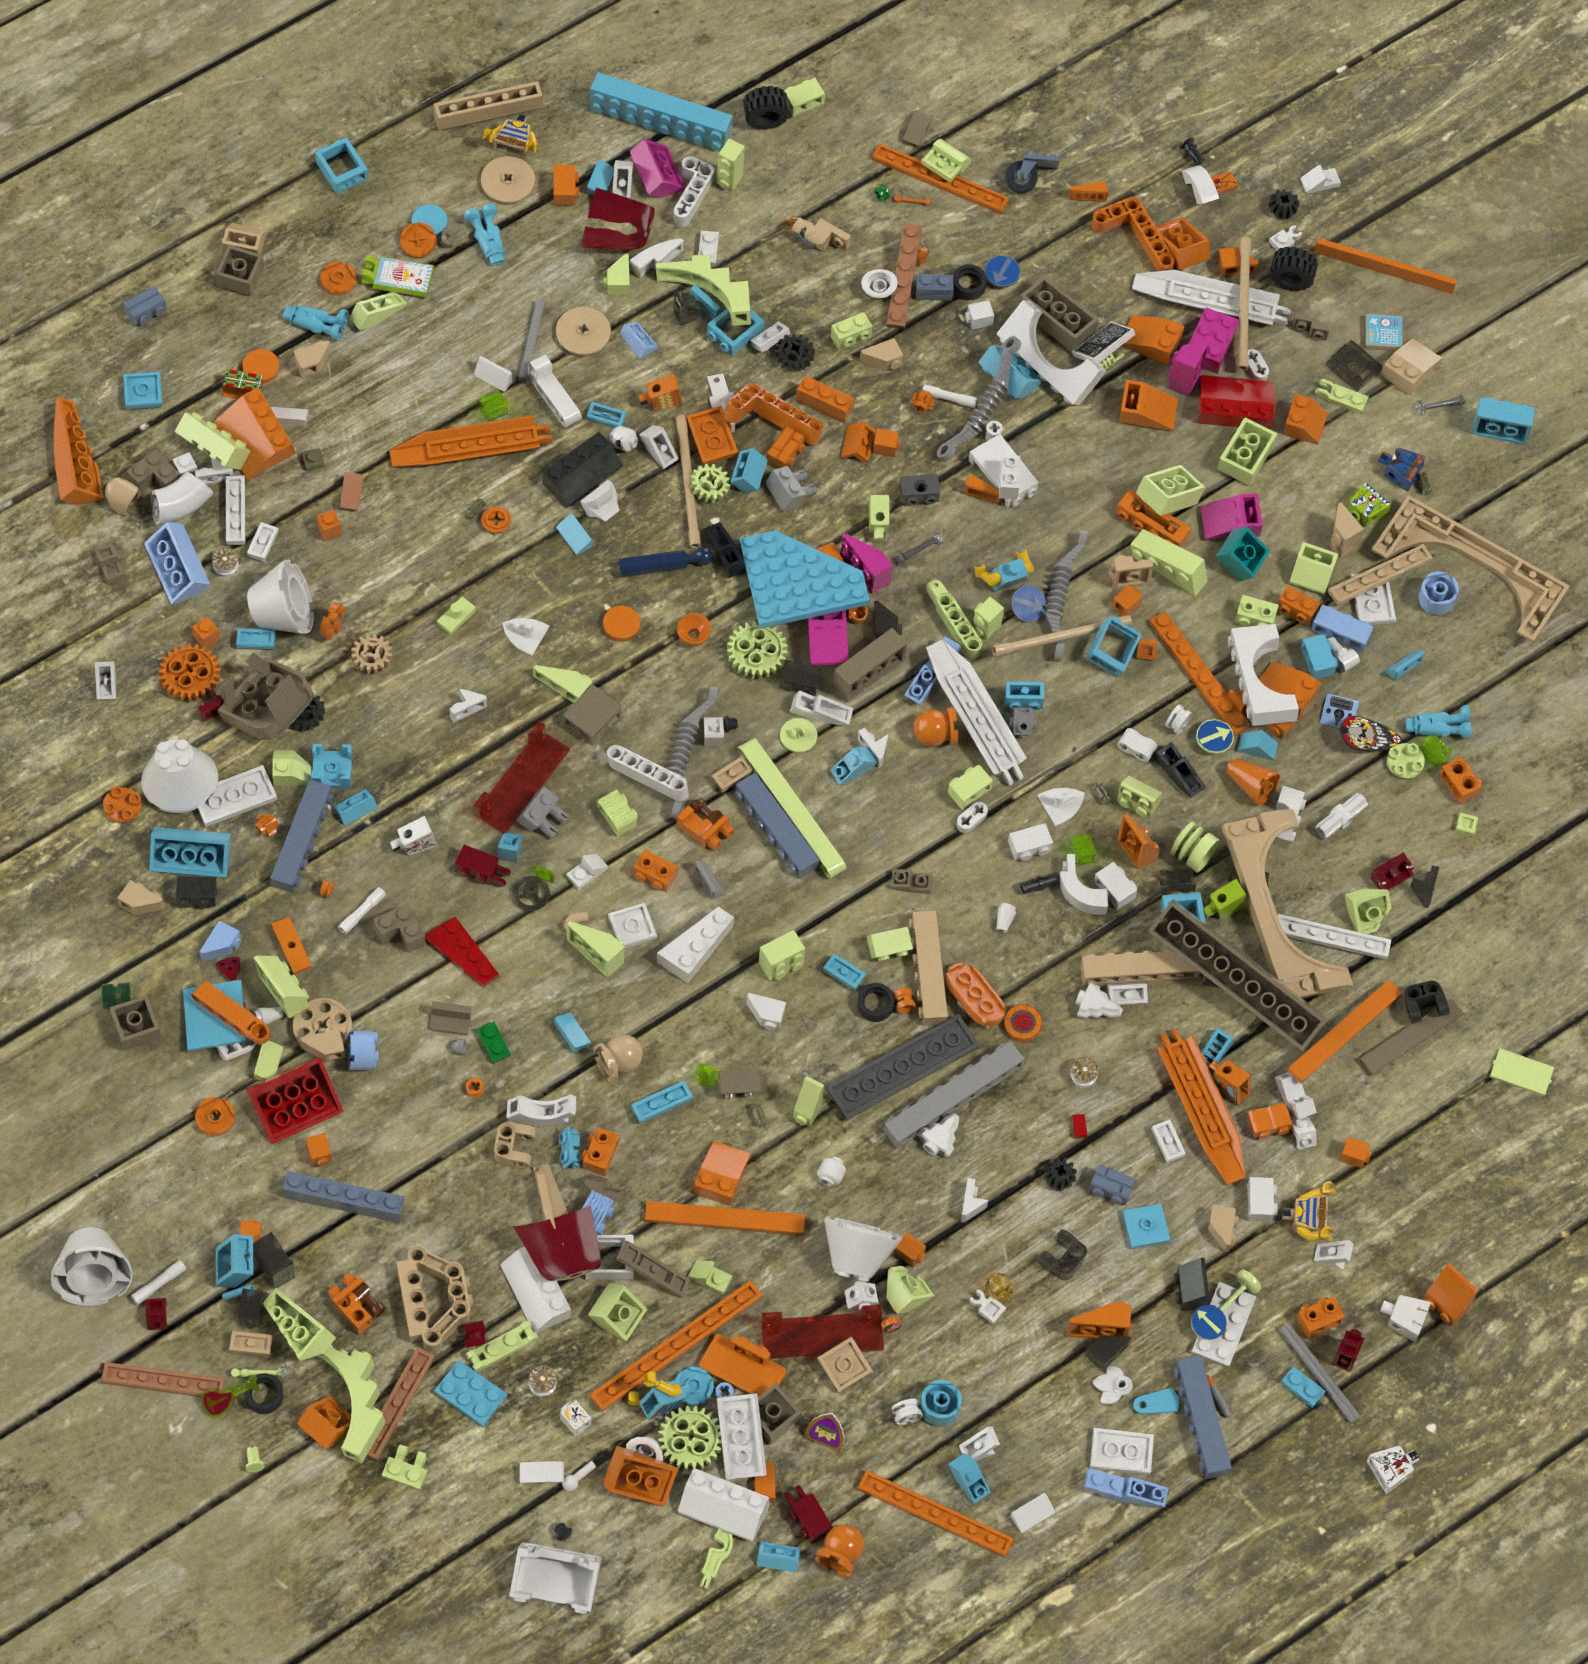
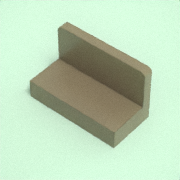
M432 1001L430 1031L468 1035L472 1015L471 1006Z

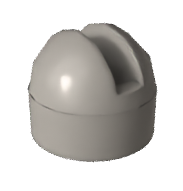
M456 1039L453 1041L451 1047L453 1052L465 1055L467 1049L466 1039Z

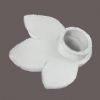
M1108 1366L1107 1374L1100 1375L1093 1381L1094 1386L1103 1392L1100 1399L1102 1404H1114L1119 1401L1121 1396L1128 1395L1133 1389L1131 1379L1124 1376L1122 1370L1116 1366ZM1121 1383H1126L1125 1387L1120 1388L1119 1385Z

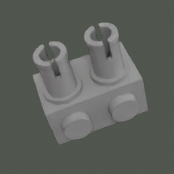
M788 466L774 469L765 483L783 512L799 508L804 497L815 495L817 492L816 486L813 483L800 486V481L807 480V473L804 469L791 472Z
M543 787L535 794L516 821L530 832L539 828L552 839L559 829L546 820V815L550 814L561 825L570 815L557 806L556 802L559 798Z

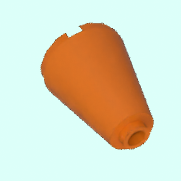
M1239 758L1230 760L1226 767L1227 774L1258 805H1263L1269 801L1271 797L1268 795L1271 791L1275 792L1280 783V775L1276 771Z

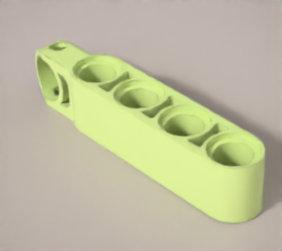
M939 580L930 581L926 586V590L936 606L938 615L956 643L961 645L960 649L968 659H977L981 654V639L942 582Z

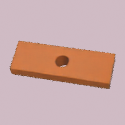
M290 917L272 923L274 933L293 975L312 969V965Z

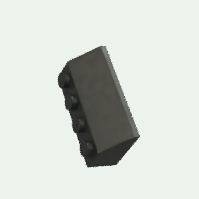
M598 431L542 473V484L567 509L621 469L623 464L612 444Z

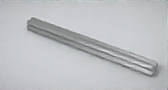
M1289 1323L1285 1324L1281 1328L1282 1334L1351 1423L1357 1421L1360 1417L1358 1412Z

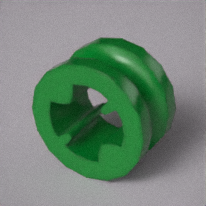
M881 184L879 188H874V194L878 201L883 202L884 199L890 198V193L884 184Z

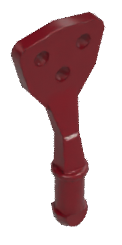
M225 958L217 962L216 967L221 975L229 979V981H236L240 971V958Z

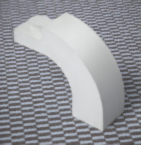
M1067 854L1066 861L1062 862V871H1060L1059 886L1062 894L1072 906L1080 911L1089 914L1106 915L1108 908L1107 889H1091L1081 884L1076 876L1075 854Z
M570 1094L553 1101H537L520 1095L508 1100L506 1118L527 1125L553 1126L568 1122L569 1117L574 1116L576 1113V1096Z

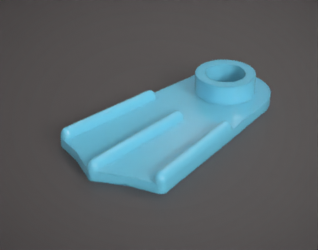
M1168 1388L1137 1397L1134 1400L1133 1407L1140 1414L1178 1412L1180 1398L1173 1388ZM1139 1404H1145L1146 1408H1140Z

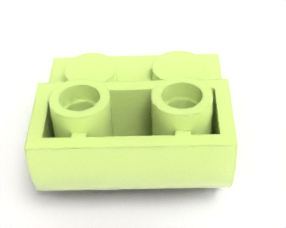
M938 139L933 144V148L922 159L921 164L951 183L958 174L961 175L971 164V158L944 140Z

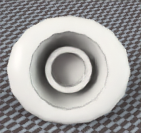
M877 269L867 272L862 278L861 285L862 289L869 296L885 298L896 290L898 281L893 272Z
M636 1437L630 1439L626 1444V1449L663 1461L660 1445L651 1437Z

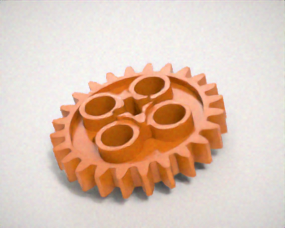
M191 643L188 644L187 648L181 644L180 650L173 647L174 653L168 651V658L163 657V663L159 664L161 669L158 670L159 676H161L159 679L160 683H163V689H167L168 695L173 693L175 699L180 695L181 701L185 697H188L189 702H191L192 697H195L198 701L199 695L206 698L205 692L210 693L212 691L211 687L217 688V682L220 681L221 669L220 663L216 662L217 656H212L211 650L206 652L205 646L199 649L198 644L194 648L191 647ZM192 659L197 660L196 662H190ZM175 668H180L179 671H173ZM185 682L190 683L189 685H182Z

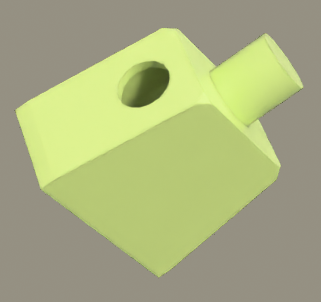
M871 495L868 507L869 533L874 534V541L881 542L885 540V534L889 530V495Z

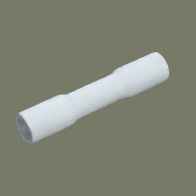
M924 384L923 390L930 392L933 395L932 398L944 399L971 408L976 407L978 399L976 397L957 394Z
M378 887L366 898V901L338 926V929L346 935L371 908L375 907L386 896L384 890Z
M178 1260L156 1279L132 1294L131 1298L139 1305L168 1281L173 1280L186 1270L185 1265L181 1260Z

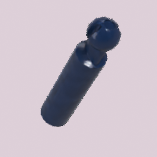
M702 547L694 554H687L684 550L621 558L619 559L621 577L684 569L687 568L689 562L707 565L712 561L713 557L709 549Z

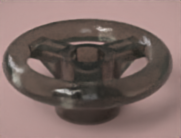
M525 876L519 879L512 889V898L515 904L526 911H536L543 908L548 903L551 895L549 885L545 880L537 876ZM538 883L544 888L545 896L543 900L538 896ZM524 884L523 891L518 892L519 887ZM526 897L533 899L536 905H526L520 899Z

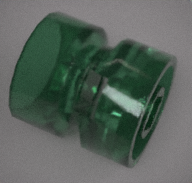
M118 983L117 986H114V984H102L103 1009H110L109 1007L131 1001L130 983ZM116 993H120L121 998L116 999Z

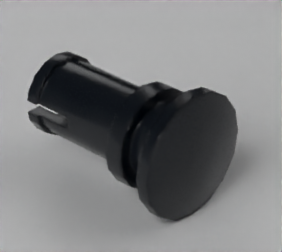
M1191 137L1182 142L1179 148L1180 150L1185 149V154H1188L1194 165L1198 166L1205 159L1198 151L1196 143H1193L1195 141L1194 137Z

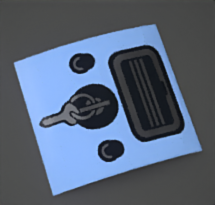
M1327 693L1320 724L1340 728V724L1345 718L1356 716L1359 701Z

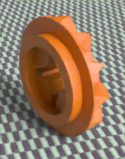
M498 506L488 508L482 515L483 528L487 529L488 533H504L511 524L510 513L505 508ZM496 515H498L499 520L497 525L494 524Z

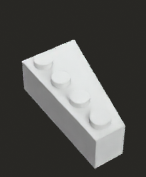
M717 907L657 953V963L686 983H689L733 928L734 917L720 907Z

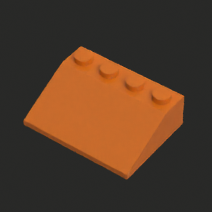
M259 387L241 396L214 421L219 431L224 430L230 433L232 439L235 441L237 439L247 444L246 448L251 450L241 468L247 480L296 454L291 441Z

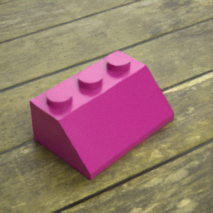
M644 139L630 151L633 158L632 161L636 165L639 177L642 179L645 190L649 195L662 198L686 189L668 146Z
M1205 339L1183 345L1179 352H1175L1170 368L1171 373L1168 377L1170 381L1169 389L1189 397L1204 369L1210 340Z

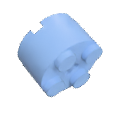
M1437 571L1428 574L1422 582L1418 595L1421 607L1429 615L1448 613L1455 605L1459 585L1454 577L1446 575L1445 572Z
M348 1031L347 1040H350V1043L347 1045V1064L349 1070L376 1069L378 1050L375 1049L378 1042V1033L373 1031Z

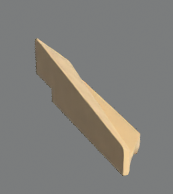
M548 1164L533 1166L544 1220L550 1219L554 1229H556L554 1218L568 1214L550 1166Z

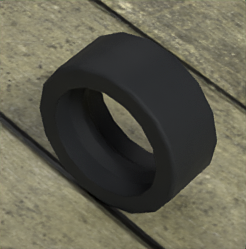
M965 264L955 270L953 275V291L959 298L975 300L984 294L987 285V276L984 270L973 264ZM966 275L974 276L980 281V285L974 289H967L959 284V279Z
M868 984L859 993L858 1011L868 1021H884L893 1012L895 998L890 988L884 984ZM869 994H881L887 999V1007L883 1011H871L865 1006V998Z
M260 1373L253 1376L247 1382L245 1399L249 1408L254 1412L270 1414L281 1406L284 1398L283 1386L274 1375ZM261 1383L271 1384L276 1390L275 1399L268 1404L255 1402L252 1397L255 1386Z

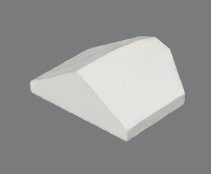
M246 1037L247 1042L216 1048L222 1060L227 1061L251 1051L256 1043Z

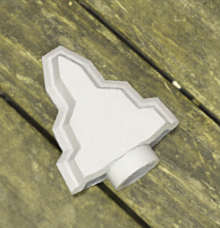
M1090 982L1086 991L1080 990L1075 1005L1080 1006L1077 1017L1085 1019L1089 1017L1098 1018L1102 1015L1109 1018L1121 1017L1123 1009L1116 1002L1109 1000L1107 994L1092 982Z
M952 1113L944 1117L940 1123H932L928 1128L923 1127L917 1133V1136L924 1143L923 1148L927 1153L933 1156L939 1153L944 1157L951 1155L954 1150L953 1143L956 1139L954 1133L958 1128L959 1116Z

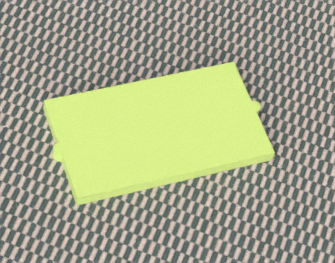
M1499 1048L1496 1060L1492 1063L1494 1066L1490 1077L1545 1096L1548 1085L1552 1082L1551 1076L1554 1067Z

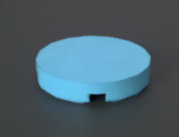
M428 204L415 210L412 214L411 223L423 222L428 224L434 230L436 237H438L447 228L448 218L442 208Z
M691 1366L680 1371L675 1380L679 1381L680 1385L687 1384L690 1388V1395L686 1396L682 1402L683 1404L695 1407L704 1405L710 1400L713 1394L714 1382L706 1370Z

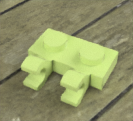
M399 1445L395 1459L388 1458L382 1478L420 1491L427 1475V1470L423 1469L427 1459L426 1453L419 1451L414 1465L404 1462L408 1452L407 1447Z

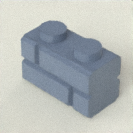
M917 274L916 299L952 301L953 275Z
M155 286L123 302L124 312L134 326L147 323L151 317L155 315L160 316L167 309L165 299Z
M1099 1164L1089 1190L1097 1197L1102 1198L1105 1196L1111 1199V1202L1114 1204L1126 1205L1136 1179Z

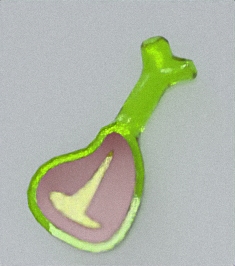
M250 1375L245 1383L233 1389L222 1391L211 1388L206 1390L201 1396V1403L205 1412L212 1418L224 1415L233 1406L236 1396L251 1389L259 1391V1386L256 1383L257 1377Z

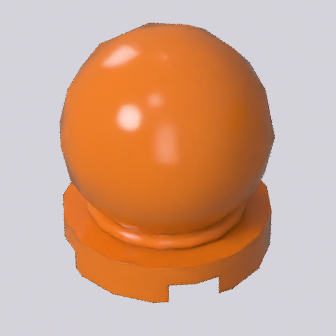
M946 707L944 713L935 709L921 712L913 724V732L917 740L924 745L932 747L941 745L945 740L948 741L949 745L958 744V730H954L953 721H957L955 708Z
M849 1524L833 1527L826 1535L824 1541L825 1548L818 1549L815 1560L826 1570L828 1567L836 1570L837 1576L849 1578L854 1570L852 1563L856 1562L863 1554L864 1538L857 1528Z

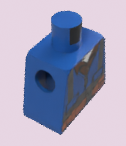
M1397 448L1393 456L1382 452L1378 462L1387 466L1384 473L1386 478L1409 492L1424 465L1426 456Z

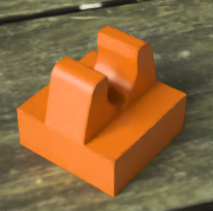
M1140 638L1136 658L1155 660L1157 640Z

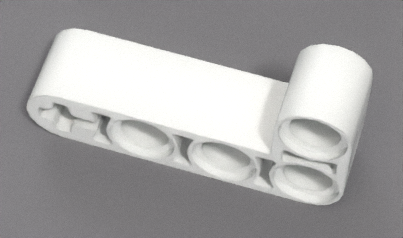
M687 156L682 160V176L690 182L674 208V223L678 227H685L690 223L714 181L713 166L692 156Z
M544 354L529 362L528 376L530 381L560 423L566 428L581 420L582 416L579 409L553 375L552 364L549 358Z

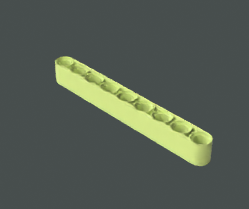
M753 738L737 747L740 757L743 756L753 768V774H757L820 859L819 867L826 877L830 879L846 870V865L839 853L759 742Z

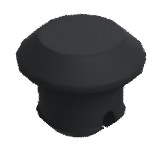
M728 716L724 718L723 724L726 732L729 733L730 730L738 728L736 718H729Z
M559 1523L555 1527V1532L558 1535L557 1540L563 1541L572 1534V1528H567L564 1523Z

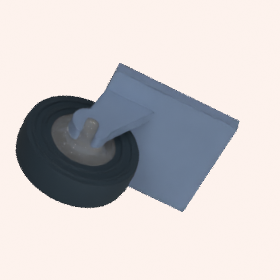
M1035 152L1024 154L1023 160L1012 163L1006 171L1005 179L1008 187L1017 193L1031 191L1038 180V173L1035 167L1058 169L1060 157H1056L1055 154L1039 156Z

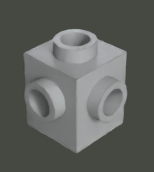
M1013 707V717H1009V728H1012L1013 735L1018 737L1032 735L1033 729H1036V717H1033L1032 707Z

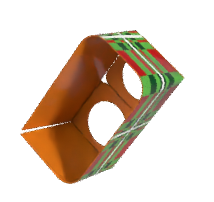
M227 369L222 385V394L228 398L239 399L257 387L262 392V375Z

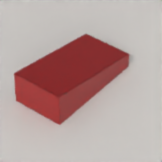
M1085 1114L1072 1115L1075 1139L1087 1138Z

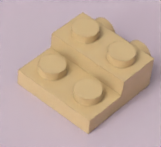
M1118 556L1114 558L1113 562L1109 563L1108 581L1109 583L1112 582L1113 589L1125 588L1129 584L1131 586L1150 584L1153 562L1152 560L1145 559L1134 562L1132 556Z

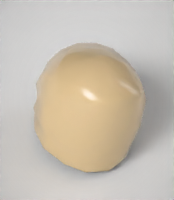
M117 477L108 482L105 489V497L116 513L128 516V505L135 499L140 498V490L133 483Z

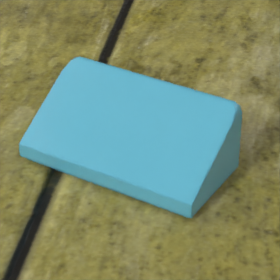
M598 159L587 185V194L592 196L596 187L608 191L614 176V168L601 159Z
M573 514L568 515L556 526V529L576 556L592 547V539Z
M1423 650L1411 652L1386 669V673L1393 680L1398 679L1420 664L1425 652Z
M365 789L333 806V809L341 822L347 825L376 810L377 805L374 797Z
M571 1012L554 1018V1024L574 1054L591 1044Z
M760 1541L757 1566L797 1572L801 1548Z

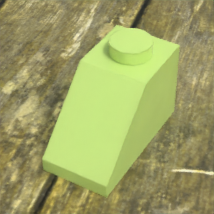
M624 254L607 269V277H604V288H607V295H629V254Z

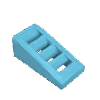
M1217 1028L1202 1049V1056L1206 1055L1218 1063L1235 1041L1234 1038ZM1218 1037L1226 1042L1225 1045L1217 1040ZM1215 1043L1222 1049L1219 1051L1212 1045ZM1211 1049L1218 1055L1215 1057L1207 1051ZM1205 1060L1207 1066L1209 1067L1211 1063Z

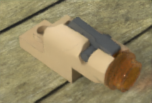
M792 216L786 226L795 238L809 248L816 247L824 251L830 242L845 250L850 246V234L821 218L815 225L800 217Z

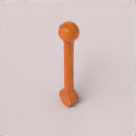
M899 195L894 196V202L896 203L905 201L924 203L927 206L931 204L930 199L920 200L901 198Z

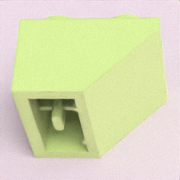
M1303 542L1289 583L1325 595L1338 553Z
M1128 776L1120 784L1116 802L1122 807L1130 808L1136 811L1138 815L1150 819L1161 801L1162 792Z

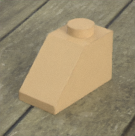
M895 338L861 350L860 361L887 371L899 368L903 364L904 355Z

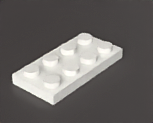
M262 765L217 782L215 793L211 794L205 801V804L197 809L205 827L278 799Z
M1219 1282L1210 1305L1220 1308L1238 1289ZM1243 1291L1223 1311L1227 1324L1222 1336L1214 1340H1206L1198 1336L1191 1354L1195 1356L1201 1355L1202 1359L1229 1369L1256 1296Z
M748 1394L717 1398L726 1480L767 1475L758 1395Z

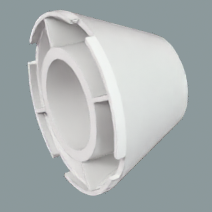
M284 560L249 588L247 594L249 610L254 622L260 628L306 634L311 631L314 621V612L310 613L309 603L312 602L310 591L296 563L291 564V560Z
M94 1227L79 1229L69 1236L51 1272V1284L54 1291H57L65 1301L82 1306L101 1305L108 1303V1299L117 1295L120 1297L127 1291L133 1278L131 1264L107 1232Z

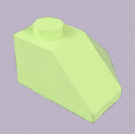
M274 750V786H307L309 779L311 780L312 766L294 750Z
M1361 889L1345 894L1347 911L1356 932L1364 934L1376 932L1381 926L1380 922L1385 914L1388 915L1391 910L1389 891L1385 889Z
M903 1266L891 1267L888 1270L886 1298L891 1308L897 1314L909 1312L934 1297L925 1281L919 1276L914 1278L907 1273L908 1269Z

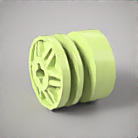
M1192 821L1179 833L1170 854L1174 857L1179 854L1178 860L1180 861L1189 856L1186 865L1198 873L1211 859L1220 840L1211 833H1207L1201 838L1204 829L1202 827L1197 828V824Z

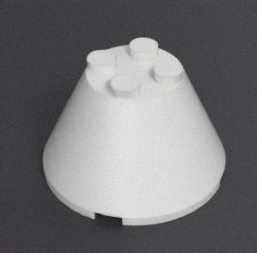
M184 739L169 740L158 744L157 750L144 768L141 779L142 789L147 800L162 811L170 813L189 812L204 805L211 794L215 793L218 771L214 761L205 752L188 744Z
M825 1216L824 1219L832 1267L835 1269L834 1272L845 1277L853 1274V1277L866 1282L869 1281V1278L873 1277L903 1237L891 1231H883L880 1228L840 1218L833 1220L829 1216Z

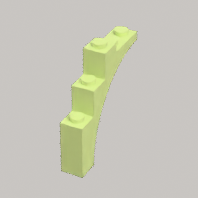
M710 254L693 255L692 261L656 263L657 282L669 281L697 285L699 288L716 296L726 306L732 318L733 326L751 324L748 281L730 282L729 268L711 269Z
M330 1345L323 1354L317 1356L329 1363L344 1379L349 1388L352 1405L350 1427L341 1449L344 1456L362 1464L386 1423L383 1413L376 1408H372L380 1395L377 1384L367 1379L375 1365L372 1356L366 1351L359 1352L354 1349L350 1356L345 1350L340 1349L338 1351Z

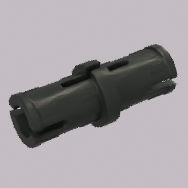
M1057 872L1042 877L1036 876V879L1020 883V888L1023 895L1037 890L1042 891L1046 887L1060 884V878Z

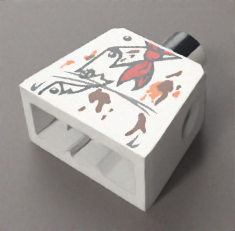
M425 816L399 828L397 831L400 838L390 842L394 852L405 848L408 855L438 846Z
M1400 1446L1370 1454L1367 1459L1368 1465L1386 1494L1407 1480L1414 1471L1412 1464L1419 1461L1415 1450L1405 1454Z

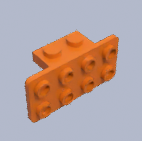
M716 1334L699 1363V1367L711 1375L748 1394H757L758 1397L775 1383L779 1386L786 1374L785 1367L770 1360L771 1353L767 1348L761 1345L756 1346L748 1338L737 1335L730 1340L721 1334Z

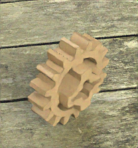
M366 634V639L359 637L360 643L354 642L355 648L351 649V657L355 667L360 666L361 672L367 669V674H370L371 670H374V673L377 674V669L384 671V665H390L389 660H392V647H389V641L384 642L383 636L378 639L376 634L373 635V638Z

